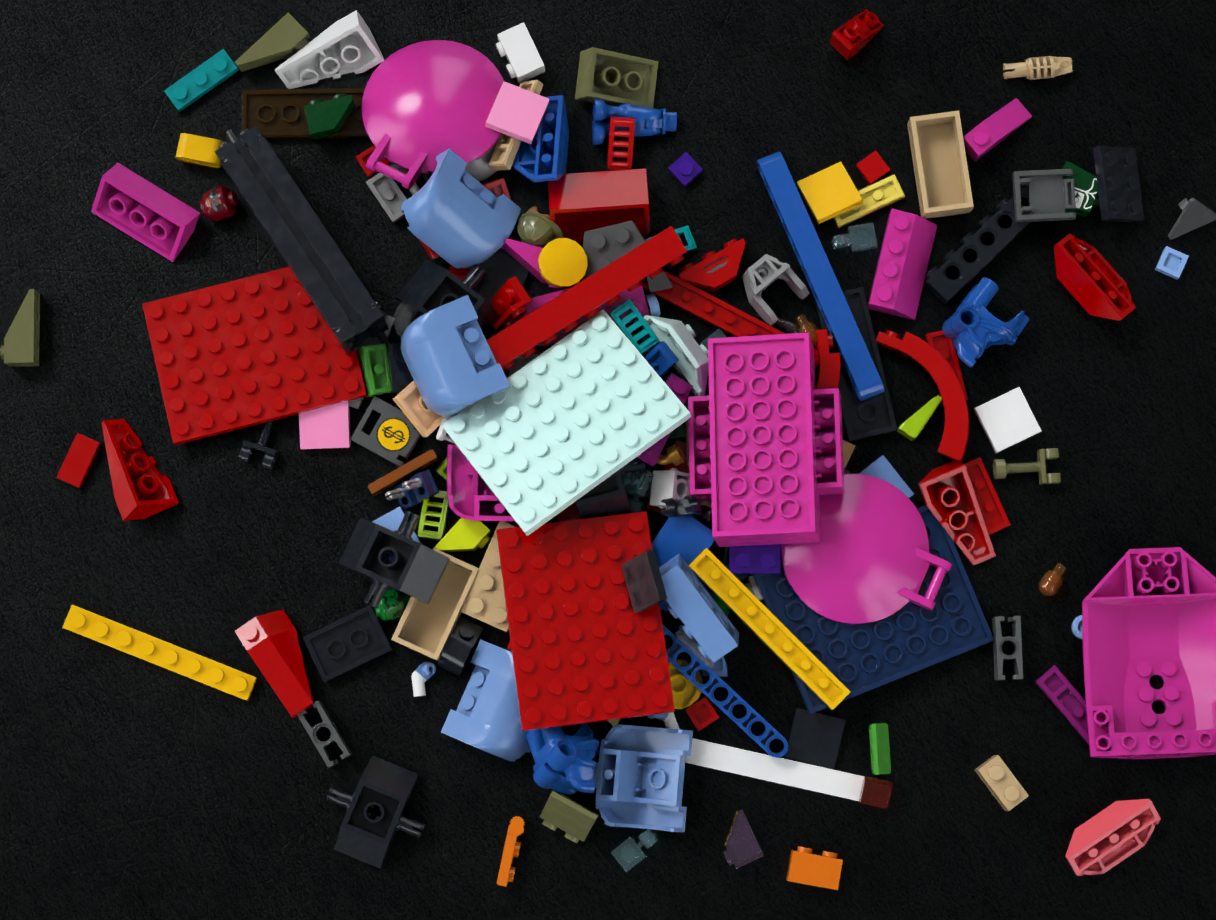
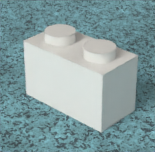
M524 22L497 34L499 42L496 43V47L500 56H506L509 62L506 68L511 78L516 77L520 84L521 81H526L545 72L544 63Z

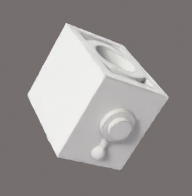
M676 468L653 470L650 495L651 506L667 510L666 504L661 502L663 499L673 498L674 500H681L685 496L690 495L689 473L680 472Z

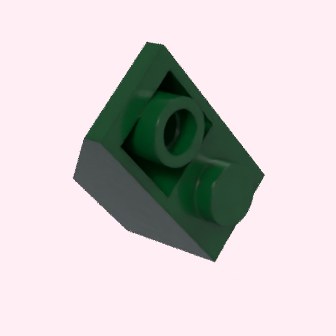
M346 93L337 94L331 100L323 101V99L310 101L309 105L304 106L310 135L313 140L338 134L355 107L352 95H347Z

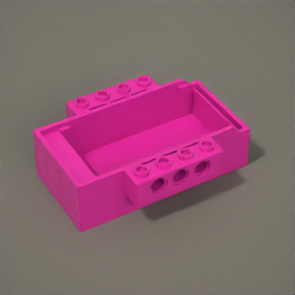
M809 332L709 338V396L688 397V411L691 414V418L688 420L690 495L700 497L701 501L712 500V537L719 547L820 542L819 495L845 494L842 403L839 388L816 389L815 349Z

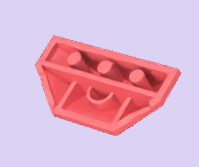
M1150 799L1115 801L1074 830L1065 857L1077 876H1083V874H1104L1145 846L1154 831L1155 825L1159 823L1161 818Z

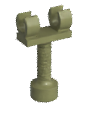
M1058 448L1037 450L1038 462L1008 464L1005 462V459H994V478L1005 479L1009 473L1037 471L1039 485L1058 484L1061 482L1060 473L1046 474L1045 460L1059 458Z

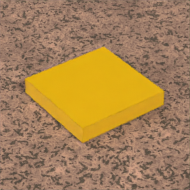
M842 162L836 163L797 182V186L818 224L863 204V199Z

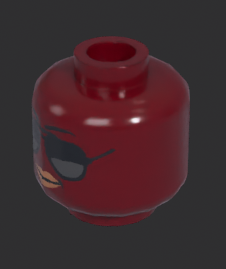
M219 186L206 191L200 201V207L204 216L213 221H220L233 216L236 212V205L239 204L236 193L230 191L225 186Z

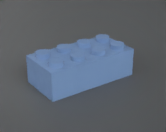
M679 553L659 567L667 595L666 601L669 603L667 607L674 618L677 619L679 617L684 623L683 629L689 638L692 639L694 637L700 644L698 649L706 659L709 657L714 663L738 646L739 632Z

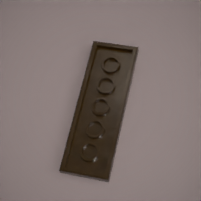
M365 88L242 90V131L257 125L265 139H312L304 106L309 105V102L313 100L323 99V101L333 99V96L346 93L347 95H352L355 107L338 134L324 138H369L362 118V98Z

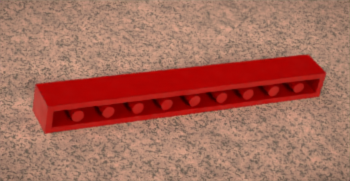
M670 226L486 340L497 364L500 363L503 371L515 364L513 359L519 355H522L523 358L529 356L536 351L534 346L540 342L546 345L558 338L555 334L563 328L566 332L579 325L576 321L584 315L587 319L600 312L598 306L605 302L608 306L621 299L619 293L628 289L629 293L642 285L640 280L647 276L653 279L663 272L661 267L668 263L674 266L685 259L682 254L687 252L673 227Z

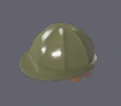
M536 206L531 207L518 220L517 230L523 243L544 248L548 242L557 238H564L561 228L550 220L549 215L539 213Z

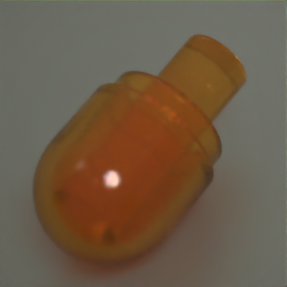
M802 314L796 318L800 326L798 331L799 333L809 332L813 346L816 347L815 331L819 329L813 321L809 322L806 316Z
M1057 563L1053 571L1048 570L1039 582V590L1043 595L1053 596L1057 593L1063 584L1062 581L1064 579L1061 576L1066 567Z

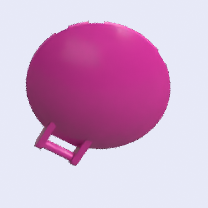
M447 40L418 42L391 54L371 75L362 98L364 127L367 135L375 145V150L366 163V169L372 172L376 170L402 183L403 187L410 190L421 173H429V171L435 170L437 155L448 148L466 163L474 159L478 160L484 156L502 134L485 127L504 81L496 66L485 55L474 48ZM385 159L408 172L404 174L381 161Z
M844 474L845 494L819 495L820 542L780 544L784 574L789 585L792 586L799 596V599L817 614L830 620L847 624H863L884 619L900 610L909 601L933 611L936 604L934 600L946 571L949 572L952 566L950 562L929 553L927 530L919 511L912 501L894 485L880 478L865 474ZM929 565L937 567L927 593L923 597L918 595V591Z

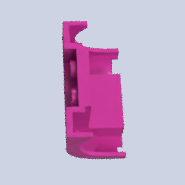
M448 444L447 499L451 510L461 518L468 520L515 521L456 445Z

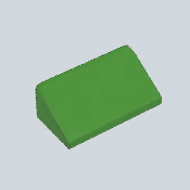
M386 343L362 346L358 349V356L367 396L373 397L391 393Z
M870 724L869 739L872 774H890L891 760L888 724Z

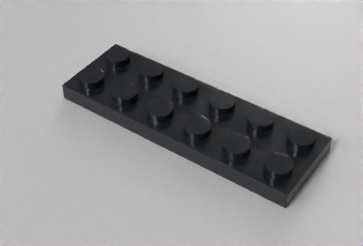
M863 287L842 292L881 378L884 392L860 401L840 357L838 388L841 394L842 417L848 442L898 430ZM815 300L821 329H827V334H830ZM834 341L833 348L829 349L830 354L838 353Z

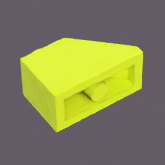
M460 518L435 548L442 552L475 551L478 547L483 549L491 540L489 535L492 532L481 521Z

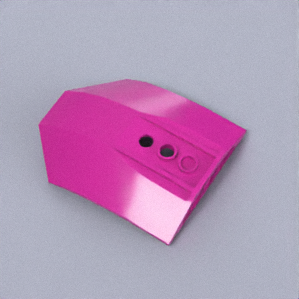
M1181 547L1129 549L1082 601L1083 666L1090 757L1159 759L1216 755V577ZM1157 675L1163 679L1164 684L1161 689H1154L1150 686L1149 680L1152 676ZM1154 701L1163 703L1165 707L1163 714H1156L1152 710V703Z

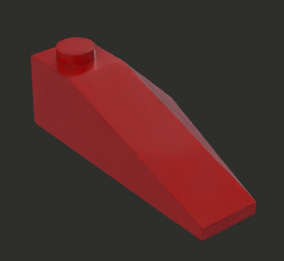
M104 420L101 424L113 492L123 521L145 519L177 505L179 502L171 481L166 474L162 476L155 467L157 462L152 456L148 457L141 448L142 442L126 420Z
M954 460L933 469L919 482L927 508L972 565L995 557L996 554L966 466Z
M284 610L254 617L235 630L243 646L292 718L314 704L303 663V654L298 642V633Z

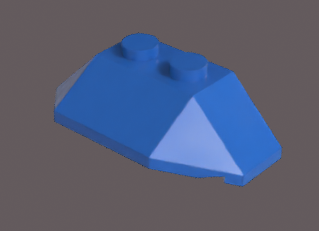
M563 95L546 97L549 98V104L532 144L521 141L515 156L514 169L532 182L559 180L566 173L569 128Z

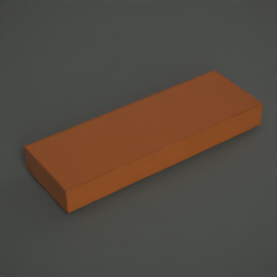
M429 450L369 484L368 488L375 497L439 459L434 450Z

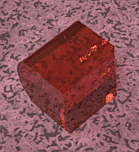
M864 776L858 803L887 808L892 790V782Z

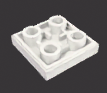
M1020 387L974 408L995 453L1041 432Z

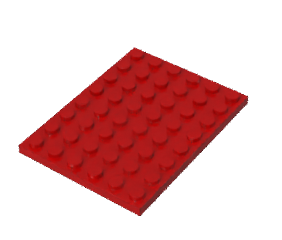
M289 267L142 304L174 445L297 415L347 400L352 401L368 397L357 350L348 356L346 355Z
M647 511L546 523L529 536H526L520 527L496 529L522 732L674 712L675 708L660 603L642 613L634 614L621 567L622 564L638 555L652 550Z

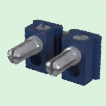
M426 470L414 475L409 481L397 485L392 491L386 492L385 497L389 496L386 498L387 500L398 498L404 511L422 503V500H427L438 494L439 490L430 470Z

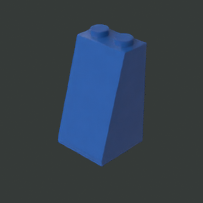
M690 515L669 517L651 546L655 552L659 567L679 553L686 563L690 565L705 548L710 550L715 540L712 537L711 529ZM666 600L660 603L661 612L663 610L667 613L669 611L667 607L669 603Z

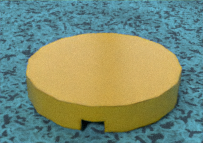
M557 238L548 242L538 257L542 278L550 285L558 288L577 284L584 277L588 267L587 255L584 249L576 241L568 238Z
M677 660V663L680 666H687L690 664V662L686 660ZM668 661L674 708L684 709L699 699L701 691ZM697 671L695 680L703 684L700 671Z

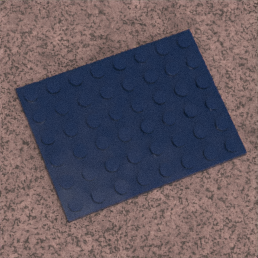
M926 505L917 508L927 530L929 553L952 564L950 571H946L934 602L936 604L933 611L909 601L894 614L875 622L863 624L836 622L817 614L799 599V596L786 579L782 562H780V574H752L765 607L850 691L842 701L994 640L952 538ZM929 565L918 595L925 597L937 567ZM792 671L808 713L812 714L827 708L828 706Z

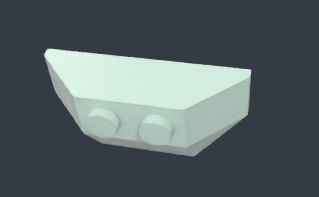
M650 315L644 316L643 318L659 339L657 344L665 341L679 359L673 367L683 380L693 385L691 391L694 396H705L709 372L708 350L703 344L698 345L694 337L696 334L688 324L684 325L679 320Z

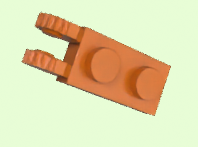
M520 816L513 817L508 827L497 884L507 887L508 882L513 883L516 868L511 866L513 857L519 856L521 842H517V837L524 833L525 825L524 819Z

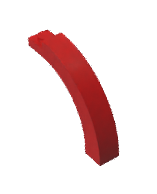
M827 329L816 330L819 359L816 389L838 388L840 352L831 354L829 352V349L833 348L832 333L827 334Z
M887 330L886 333H882L879 331L876 338L877 344L900 352L915 360L936 382L945 410L944 432L937 452L962 463L969 438V412L963 389L955 372L942 355L921 338L906 331L903 340H900V335Z

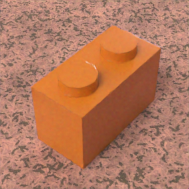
M798 846L797 851L791 850L787 881L838 890L843 863L842 859L837 858L838 853L823 851L822 855L812 854L813 849Z

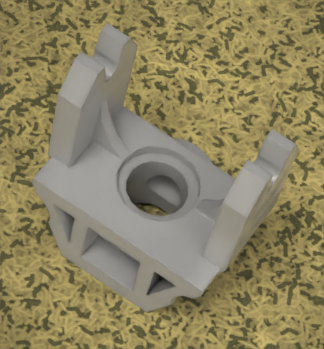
M768 254L760 258L742 275L748 302L770 326L778 319L761 295L762 291L775 280H784L802 300L810 294L807 287L793 272L789 264L781 263Z

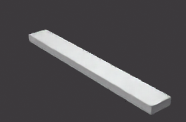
M692 738L691 756L685 757V763L855 801L860 799L864 776L784 758H776L766 754Z

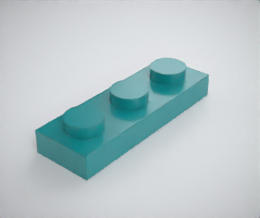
M222 49L164 90V92L177 110L181 112L239 70L226 51Z

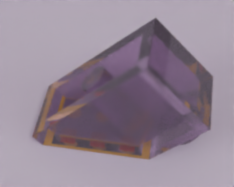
M742 809L736 812L725 843L727 850L723 852L729 866L734 864L736 869L764 856Z

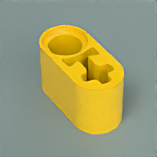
M181 133L175 158L187 163L221 168L220 160L215 151L224 142L213 138Z

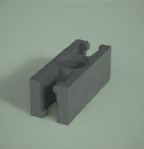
M1005 616L993 617L995 681L1005 680V675H1002L1003 660L1010 659L1013 660L1015 675L1012 676L1013 680L1023 679L1021 617H1008V622H1012V637H1002L1000 622L1005 621ZM1008 641L1013 645L1014 650L1011 655H1005L1002 652L1001 646L1003 642Z
M316 701L312 707L314 710L318 709L323 720L322 723L313 727L306 717V710L297 716L327 767L332 768L339 762L337 759H331L326 749L328 745L334 742L338 744L343 751V754L340 755L342 760L353 754L322 702ZM323 727H327L331 732L329 740L325 742L321 741L318 737V732Z

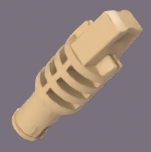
M1044 56L1027 58L1025 62L1003 63V71L1013 70L1003 73L1004 79L1026 77L1029 80L1054 78L1072 72V59L1070 57Z

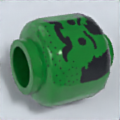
M392 587L387 588L378 609L373 607L376 617H380L383 621L402 617L409 602V597L407 594Z

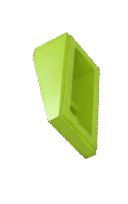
M937 395L903 422L897 432L910 441H914L942 401V397Z
M439 491L438 494L432 496L444 498L443 503L429 501L430 498L423 500L418 538L440 541L444 537L449 506L446 491ZM428 506L442 508V512L428 511ZM427 516L438 517L440 522L427 521ZM425 526L439 527L438 532L425 530Z

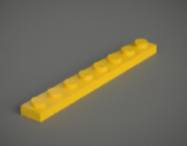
M707 548L690 563L688 567L831 710H834L850 693Z
M71 605L62 627L246 701L249 700L257 680L255 676L75 605Z

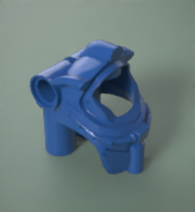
M982 278L978 284L971 288L956 312L942 326L944 335L952 339L958 357L970 368L976 363L975 359L981 357L984 349L992 345L1009 344L1012 346L1015 344L1017 336H1019L1030 320L1024 314L1025 311H1021L1016 317L1007 322H1003L993 316L986 307L999 290V287L988 278Z
M588 723L582 724L574 736L564 734L562 727L530 730L527 732L526 739L535 761L533 779L538 786L569 795L575 794L576 791L593 793L595 791V783L592 782L596 762L592 761V759L600 752L598 750L599 741L593 737L595 735Z

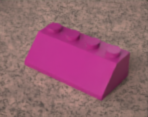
M117 163L102 175L91 209L93 214L171 262L175 261L194 232L200 212L120 163Z
M891 209L870 292L868 309L915 320L937 229L936 224L916 214Z

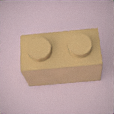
M993 755L975 769L977 775L1004 811H1010L1029 796L999 755Z

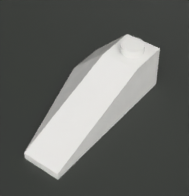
M356 10L332 24L278 66L275 72L288 89L315 84L318 80L333 77V79H337L347 73H363L383 62L384 57L369 27Z

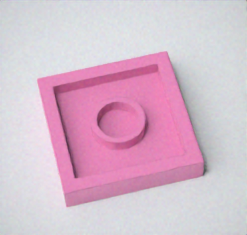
M503 81L485 127L532 144L549 104V98Z
M349 401L299 413L300 449L350 448Z

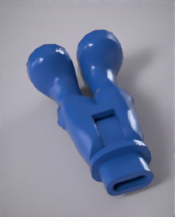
M594 99L593 145L602 144L605 137L609 135L610 122L601 120L611 116L635 118L634 137L652 136L660 134V132L665 134L666 131H676L677 112H666V109L659 110L651 107L634 106L630 103L612 106L607 105L602 99ZM615 126V130L629 131L630 128Z

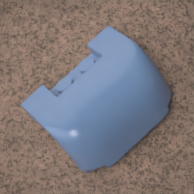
M448 148L437 155V165L432 176L416 194L403 202L401 212L405 214V218L410 225L407 228L440 257L457 269H472L474 265H480L503 246L505 239L509 238L515 226L521 208L504 194L497 198L465 171L467 163Z
M468 295L418 317L407 326L401 337L400 348L403 358L424 403L429 410L431 409L437 415L445 418L453 417L464 408L491 395L503 392L510 387L500 363L497 364L478 324L477 313Z
M480 639L470 662L475 664V668L457 710L450 709L441 733L505 760L516 762V759H519L531 750L526 739L528 731L522 732L512 652Z
M622 724L613 726L606 738L602 739L599 753L596 809H599L601 817L605 821L604 824L611 827L685 832L687 807L682 806L685 757L691 756L692 730Z

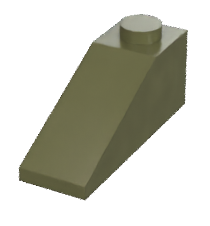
M287 13L240 56L235 63L238 69L243 72L293 56L307 45L311 38L309 33Z
M29 289L4 338V345H1V359L9 367L39 366L40 293L35 289Z

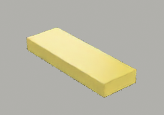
M895 174L859 190L858 192L863 199V204L835 216L833 219L837 228H840L903 199L905 195Z

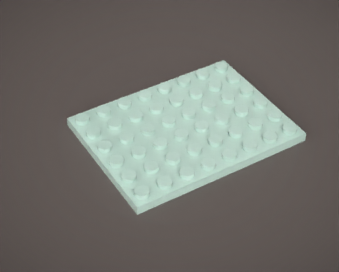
M603 309L508 377L507 380L510 387L507 390L491 395L466 407L444 423L442 427L526 536H529L691 418V414Z

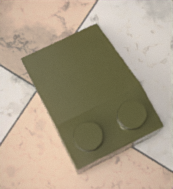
M594 47L581 51L575 100L593 103L594 99H602L607 105L612 106L630 103L634 106L653 108L658 61Z
M553 790L540 818L544 819L542 823L544 826L553 831H556L558 827L566 832L564 837L578 843L579 840L585 841L599 814Z

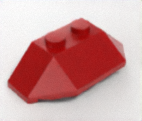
M1068 234L1054 246L1057 279L1089 315L1121 321L1136 308L1132 302L1127 283L1094 246L1075 238L1072 234Z

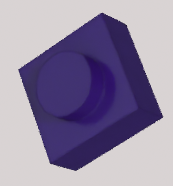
M685 152L668 168V171L686 187L703 169Z

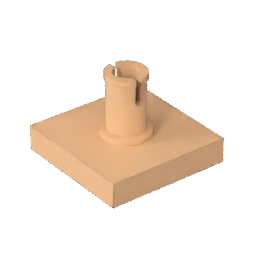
M414 380L393 399L422 437H428L441 425L443 416L437 415L431 409H428Z

